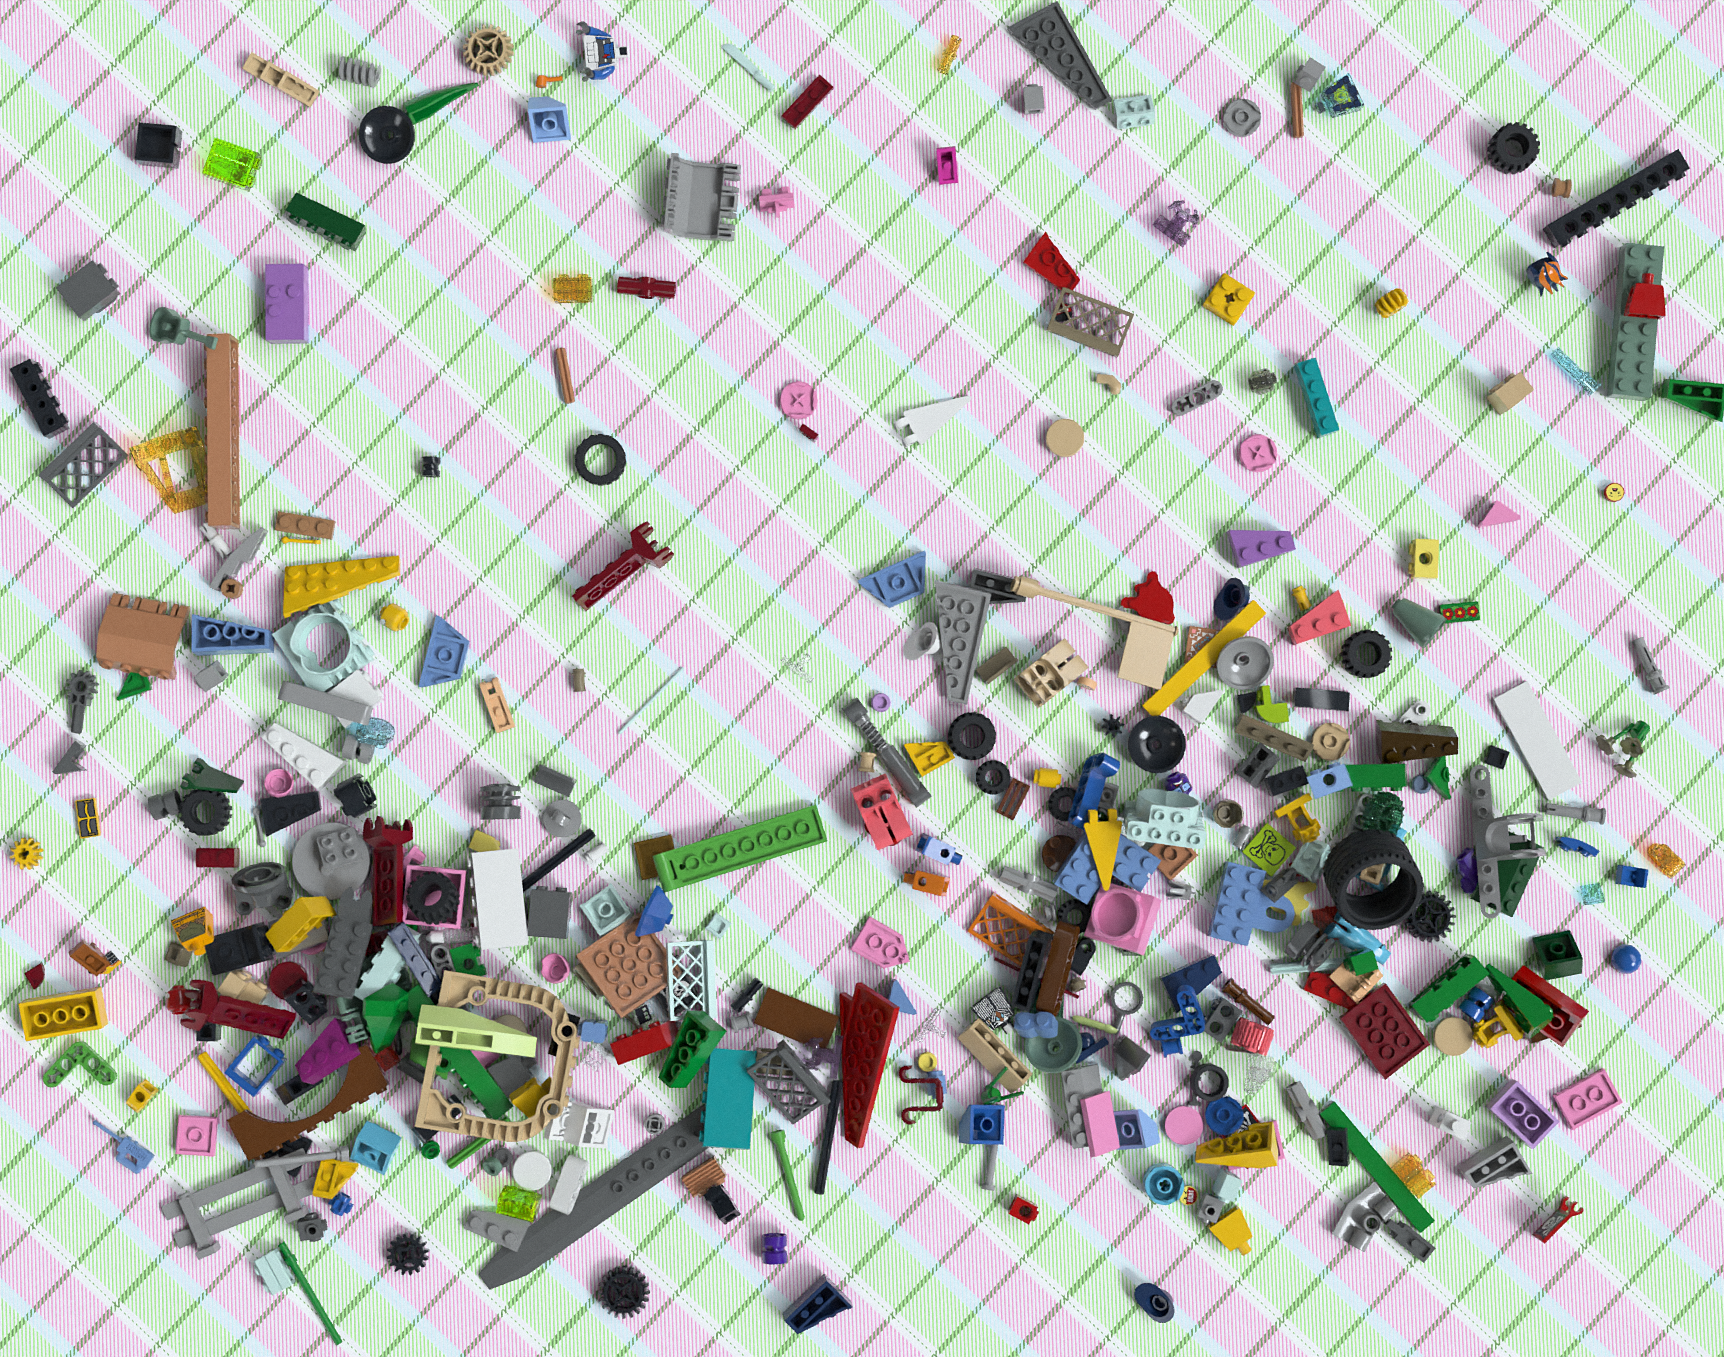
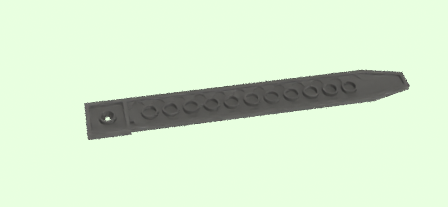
M705 1103L580 1190L569 1215L553 1209L530 1225L518 1252L502 1246L479 1273L488 1289L491 1290L527 1276L707 1150L709 1147H702V1142H699V1131H703L700 1115L701 1111L705 1109Z

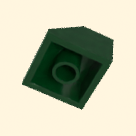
M1570 930L1532 937L1537 965L1544 980L1582 974L1583 957Z

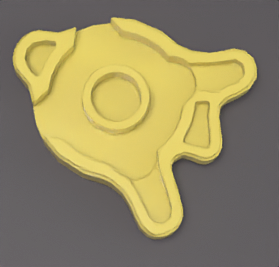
M1272 879L1264 880L1262 888ZM1310 881L1298 882L1283 895L1290 900L1294 907L1295 915L1292 925L1297 926L1301 923L1300 913L1309 906V902L1304 899V895L1315 891L1317 888L1316 883ZM1270 907L1277 913H1282L1285 915V911L1283 909Z

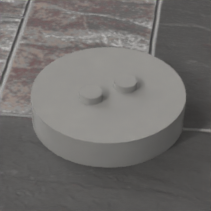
M338 822L319 824L306 831L298 840L292 857L293 871L299 884L315 897L326 896L328 900L340 899L345 889L352 887L355 893L368 879L372 867V853L369 844L363 840V835L356 829L355 832L363 860L359 863L349 864V866L345 865L342 868L332 869V871L324 870L316 838L348 829L352 826Z

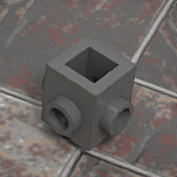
M310 1212L297 1221L300 1241H319L324 1237L325 1231L328 1230L327 1220L323 1219L322 1213Z

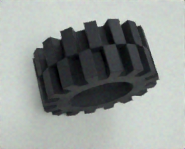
M986 761L979 766L976 772L977 785L984 793L990 795L1000 794L1010 784V771L1000 761ZM990 770H996L1000 773L1001 779L996 785H990L986 781V774Z
M1061 787L1054 790L1049 796L1048 810L1055 819L1064 822L1068 821L1070 811H1061L1058 807V801L1062 797H1069L1073 802L1076 790L1073 788Z
M1068 900L1058 910V923L1063 921L1071 924L1067 918L1068 913L1073 909H1077L1082 913V920L1080 923L1072 925L1078 926L1080 933H1084L1092 913L1091 909L1080 900Z

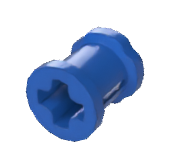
M1180 1037L1168 1042L1160 1041L1164 1058L1171 1054H1183Z

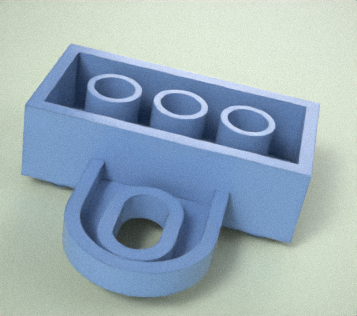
M1225 861L1207 936L1248 946L1252 928L1273 933L1286 930L1294 920V907L1285 896H1282L1274 903L1260 891L1266 871ZM1268 907L1283 909L1285 911V918L1282 920L1269 918L1266 915V909Z

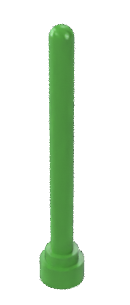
M776 1130L770 1133L771 1141H774L775 1145L777 1144L797 1219L803 1221L805 1215L784 1144L786 1138L785 1130Z

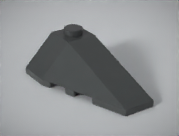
M1123 1035V1037L1119 1036L1113 1044L1115 1047L1113 1053L1117 1077L1121 1081L1129 1078L1131 1074L1135 1075L1140 1072L1151 1057L1144 1048L1126 1035Z

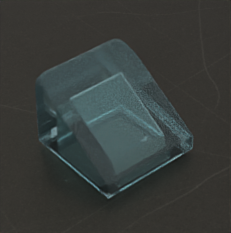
M1600 883L1580 886L1583 905L1605 903Z

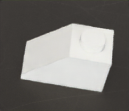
M1216 690L1195 694L1191 697L1187 696L1181 704L1183 707L1181 712L1202 724L1224 691Z

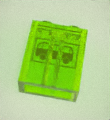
M214 138L202 174L212 180L249 192L256 183L255 175L262 166V156L258 152Z

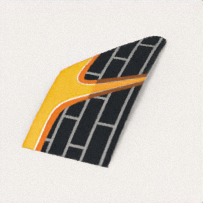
M112 951L105 955L111 964L100 974H109L122 963Z

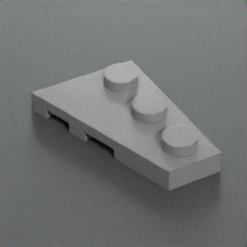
M472 1210L464 1229L518 1252L533 1215Z

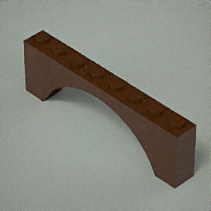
M369 1043L358 1048L361 1054L349 1061L347 1075L340 1091L318 1113L301 1120L283 1122L262 1118L246 1109L228 1119L227 1122L247 1160H260L266 1157L265 1152L269 1150L275 1152L282 1148L283 1142L289 1140L291 1143L299 1139V1134L306 1130L307 1133H310L318 1128L316 1124L322 1121L325 1124L335 1119L334 1114L340 1111L344 1114L352 1110L351 1105L359 1102L361 1105L370 1100L369 1095L375 1092L379 1095L386 1091V1086L390 1083Z

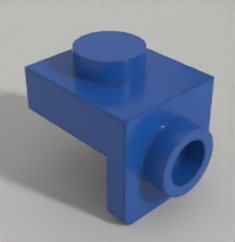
M1624 865L1617 866L1615 884L1646 888L1648 869Z

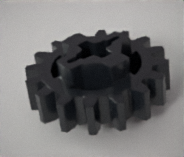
M405 1232L403 1238L397 1235V1241L392 1240L390 1242L393 1247L387 1249L388 1252H391L387 1259H392L389 1266L395 1265V1272L400 1269L402 1270L401 1275L408 1271L411 1276L414 1270L417 1273L421 1271L419 1266L423 1268L426 1266L424 1261H427L429 1256L425 1254L430 1249L424 1247L427 1241H420L422 1239L421 1235L415 1238L414 1232L410 1236ZM410 1241V1242H412V1243H411V1244H408V1245H405V1244L402 1243V1242ZM417 1247L420 1249L421 1256L418 1254ZM413 1248L411 1250L410 1256L404 1260V1258L406 1257V1252ZM396 1252L399 1254V1261L396 1257ZM412 1263L413 1266H405V1264Z

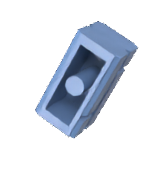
M587 1018L583 1023L579 1024L578 1036H581V1040L584 1042H591L593 1040L594 1043H603L607 1038V1020L598 1019L596 1021V1019Z

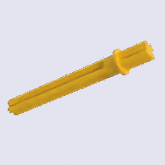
M201 1053L197 1057L198 1061L238 1114L246 1109L252 1112L208 1053Z

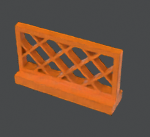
M994 891L967 930L1020 967L1023 961L1022 956L1025 954L1021 952L1020 943L1027 942L1029 938L1019 940L1018 929L1025 928L1029 931V935L1035 929L1053 935L1055 933ZM989 905L997 910L998 917L987 918L985 911ZM1010 918L1013 921L1014 927L1003 929L1001 919ZM999 920L1000 930L990 932L988 921ZM985 922L986 933H978L973 930L977 923ZM1015 930L1016 941L1006 942L1004 932ZM1001 933L1003 943H993L990 935ZM1017 944L1019 954L1011 955L1008 953L1006 945Z

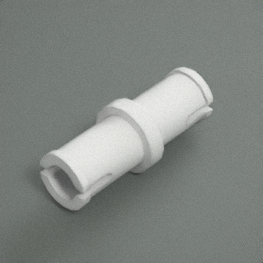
M208 523L200 526V530L208 538L209 544L214 546L222 559L233 552L224 542L222 534H218L215 528L208 526Z

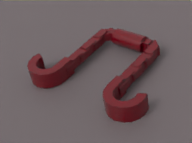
M912 1065L900 1068V1080L904 1083H935L937 1106H911L905 1108L902 1111L901 1117L903 1122L908 1125L916 1123L915 1120L909 1118V1111L939 1112L944 1107L943 1087L939 1078H908L906 1070L911 1069Z

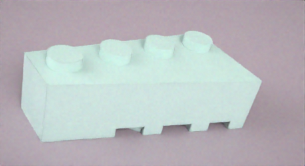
M408 927L413 937L419 944L420 941L418 940V938L421 934ZM387 936L381 946L384 950L379 951L371 961L373 967L364 972L361 977L363 983L359 988L355 989L354 995L361 1000L391 983L395 984L401 976L399 973L401 968L407 965L389 936Z

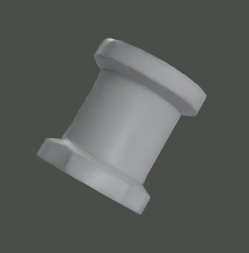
M749 1011L738 1017H730L735 1033L744 1028H754Z

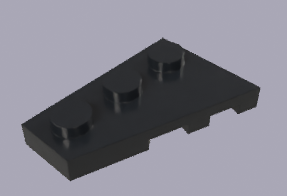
M319 791L289 794L279 798L267 797L260 799L266 837L322 810Z

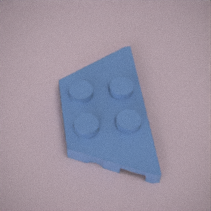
M924 550L859 579L858 583L888 608L919 596L925 590L926 552Z
M438 615L435 618L418 686L421 688L461 679L470 645L468 639Z

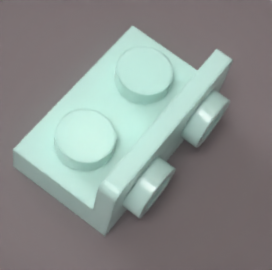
M1151 94L1113 100L1117 129L1148 126L1155 123V109Z
M1318 839L1311 843H1305L1302 845L1290 868H1295L1297 874L1315 883L1323 873L1325 860L1331 852L1330 846Z

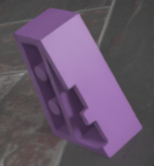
M1229 530L1226 532L1238 568L1296 550L1290 531Z

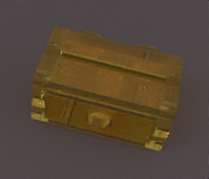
M567 274L558 275V278H553V295L556 304L594 303L593 279L588 277V274H577V277L571 278Z

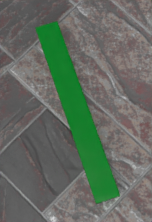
M1332 1101L1319 1113L1330 1127L1348 1128L1349 1150L1419 1233H1422L1435 1221L1335 1101Z

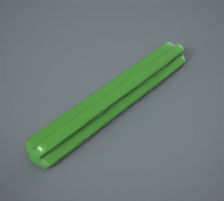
M508 1116L502 1119L503 1121L512 1122ZM476 1138L446 1161L448 1167L454 1169L493 1139Z

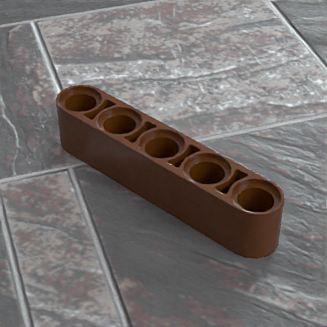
M1060 921L1056 926L1036 1004V1011L1048 1012L1053 1014L1054 1017L1059 1013L1080 933L1078 926Z

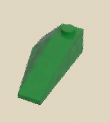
M1491 964L1485 966L1486 970L1490 973L1487 976L1498 993H1503L1506 1007L1514 1010L1516 1015L1514 1019L1529 1039L1551 1022L1554 1016L1553 1010L1547 1003L1544 1004L1541 999Z
M394 983L363 999L362 1015L367 1021L366 1028L370 1031V1042L375 1054L391 1046L408 1009L409 993Z

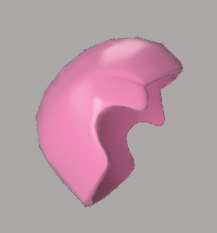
M274 769L266 775L264 786L267 793L279 798L288 795L292 791L294 779L287 770Z
M551 953L541 960V974L547 982L553 984L562 983L569 976L570 964L564 956Z

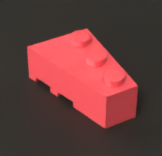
M1339 589L1287 627L1293 645L1351 626Z

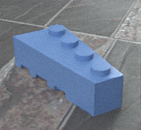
M192 614V652L197 656L274 653L273 633L268 629Z

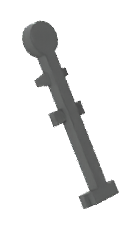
M1199 1051L1192 1053V1058L1195 1062L1190 1068L1194 1070L1199 1066V1061L1202 1059V1053ZM1193 1093L1192 1101H1188L1187 1105L1201 1106V1102H1197V1096Z

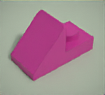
M956 147L936 148L939 185L958 183Z

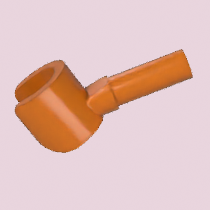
M539 75L536 87L546 88L547 82L563 81V77Z

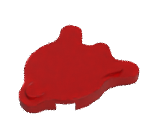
M1155 571L1148 573L1145 583L1135 585L1136 597H1125L1121 600L1123 608L1133 609L1140 617L1167 625L1172 624L1175 620L1173 597L1160 584L1158 574Z

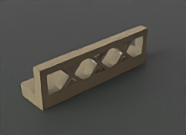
M1240 714L1237 719L1235 733L1256 742H1261L1263 745L1306 762L1313 750L1314 744L1244 714Z

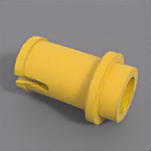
M1302 585L1292 589L1293 593L1291 594L1295 597L1300 611L1312 606L1305 593L1306 588H1303Z

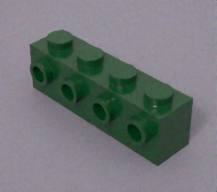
M297 192L285 210L286 218L291 224L300 225L312 234L317 233L329 242L334 241L346 250L351 249L356 252L366 234L364 224Z

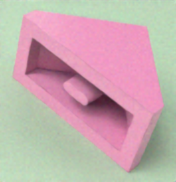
M1496 500L1490 505L1479 521L1478 528L1520 520V515Z

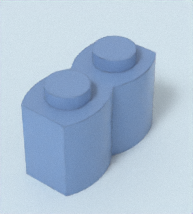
M1021 1012L1015 1015L1014 1028L1024 1038H1034L1036 1036L1052 1038L1057 1036L1058 1022L1054 1015L1048 1012L1036 1014Z

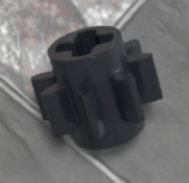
M1110 714L1109 720L1102 719L1105 724L1100 728H1105L1104 736L1111 733L1112 738H1115L1116 732L1122 734V731L1119 729L1125 724H1120V716L1113 719V715ZM1116 722L1115 727L1117 729L1110 731L1108 723Z

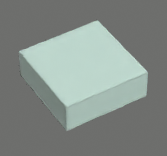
M716 912L705 929L721 939L732 923Z

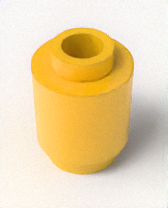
M1035 768L1033 784L1056 789V786L1061 784L1062 774L1058 773V769Z

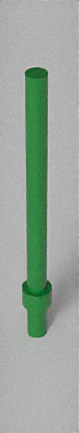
M285 1241L280 1243L278 1247L285 1257L286 1265L292 1269L335 1345L341 1344L343 1342L297 1264L296 1261L298 1260L295 1254L290 1252Z

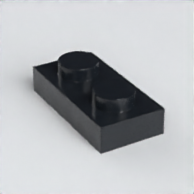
M1328 1126L1329 1165L1348 1167L1350 1164L1348 1128Z

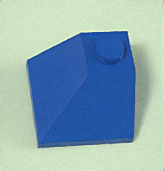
M656 885L642 913L635 932L637 937L663 931L665 925H670L674 916L671 914L673 905L658 885Z
M968 1105L959 1122L958 1143L1004 1145L1005 1105Z

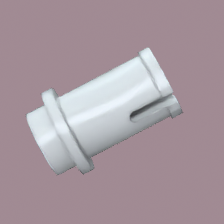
M602 841L592 850H587L584 856L592 864L593 862L597 863L596 860L610 851Z

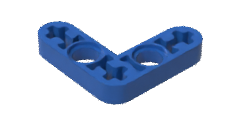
M1182 985L1177 990V1001L1183 1017L1156 1021L1151 1024L1150 1036L1154 1040L1162 1041L1200 1034L1204 1031L1205 1019L1193 987ZM1183 993L1189 996V1000L1186 1001V996ZM1194 1007L1196 1011L1188 1012L1186 1008ZM1193 1019H1196V1023L1199 1026H1196V1024L1193 1023ZM1180 1025L1182 1029L1175 1030L1173 1026Z

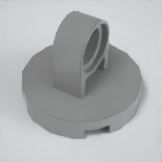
M557 800L546 808L543 815V823L551 835L568 837L579 830L582 823L581 812L574 802Z

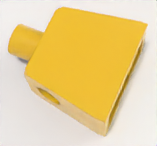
M549 1076L543 1083L535 1077L530 1079L509 1095L511 1102L528 1118L534 1116L539 1100L550 1092L552 1077Z
M1238 1205L1218 1217L1216 1223L1211 1222L1207 1225L1210 1231L1230 1252L1237 1248L1241 1255L1244 1256L1252 1250L1247 1241L1253 1235Z

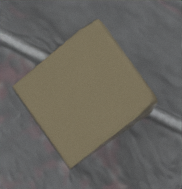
M170 942L164 960L176 966L187 967L193 951H187L183 945Z

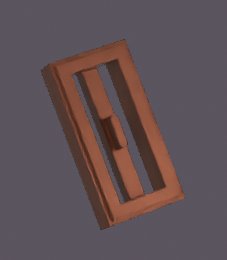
M1013 778L996 812L1014 821L1030 786ZM1016 783L1018 786L1004 812L1002 808ZM1021 787H1024L1025 789L1012 815H1009L1008 813Z

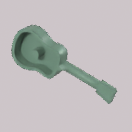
M159 307L151 319L149 334L151 339L156 342L183 345L186 339L190 338L204 343L208 348L215 350L218 341L216 337L204 336L190 331V321L182 318L178 312L170 308Z

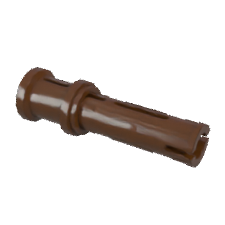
M1233 978L1227 980L1221 988V991L1230 995L1235 1003H1241L1267 1026L1274 1020L1275 1016L1249 996L1247 989L1237 985Z

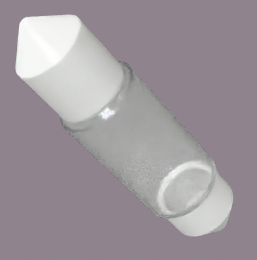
M472 926L461 927L460 929L448 928L431 931L426 936V940L431 944L476 941L475 935H479L478 927Z

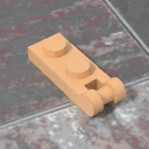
M495 677L487 683L485 681L479 683L496 733L516 727L499 678ZM495 688L496 693L490 695L489 690Z

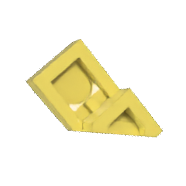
M476 830L469 848L478 852L500 850L499 846L501 845L500 841L496 840L495 837Z

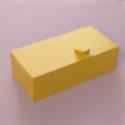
M101 986L28 998L18 1004L26 1041L103 1029L109 1024Z

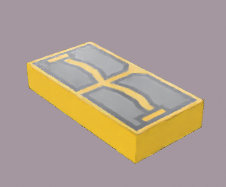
M96 798L76 800L80 839L101 836Z

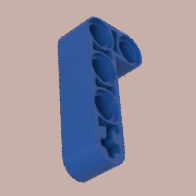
M1101 752L1090 756L1085 761L1068 817L1070 824L1085 831L1084 823L1089 822L1088 810L1098 809L1106 778L1114 776L1120 768L1119 760Z

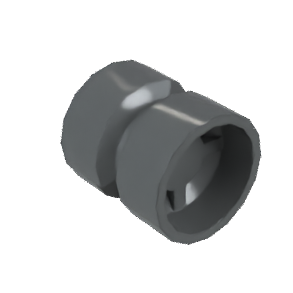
M176 789L164 792L163 796L161 794L148 797L150 813L156 821L166 818L168 814L171 816L179 814V809H182L180 805L182 800Z

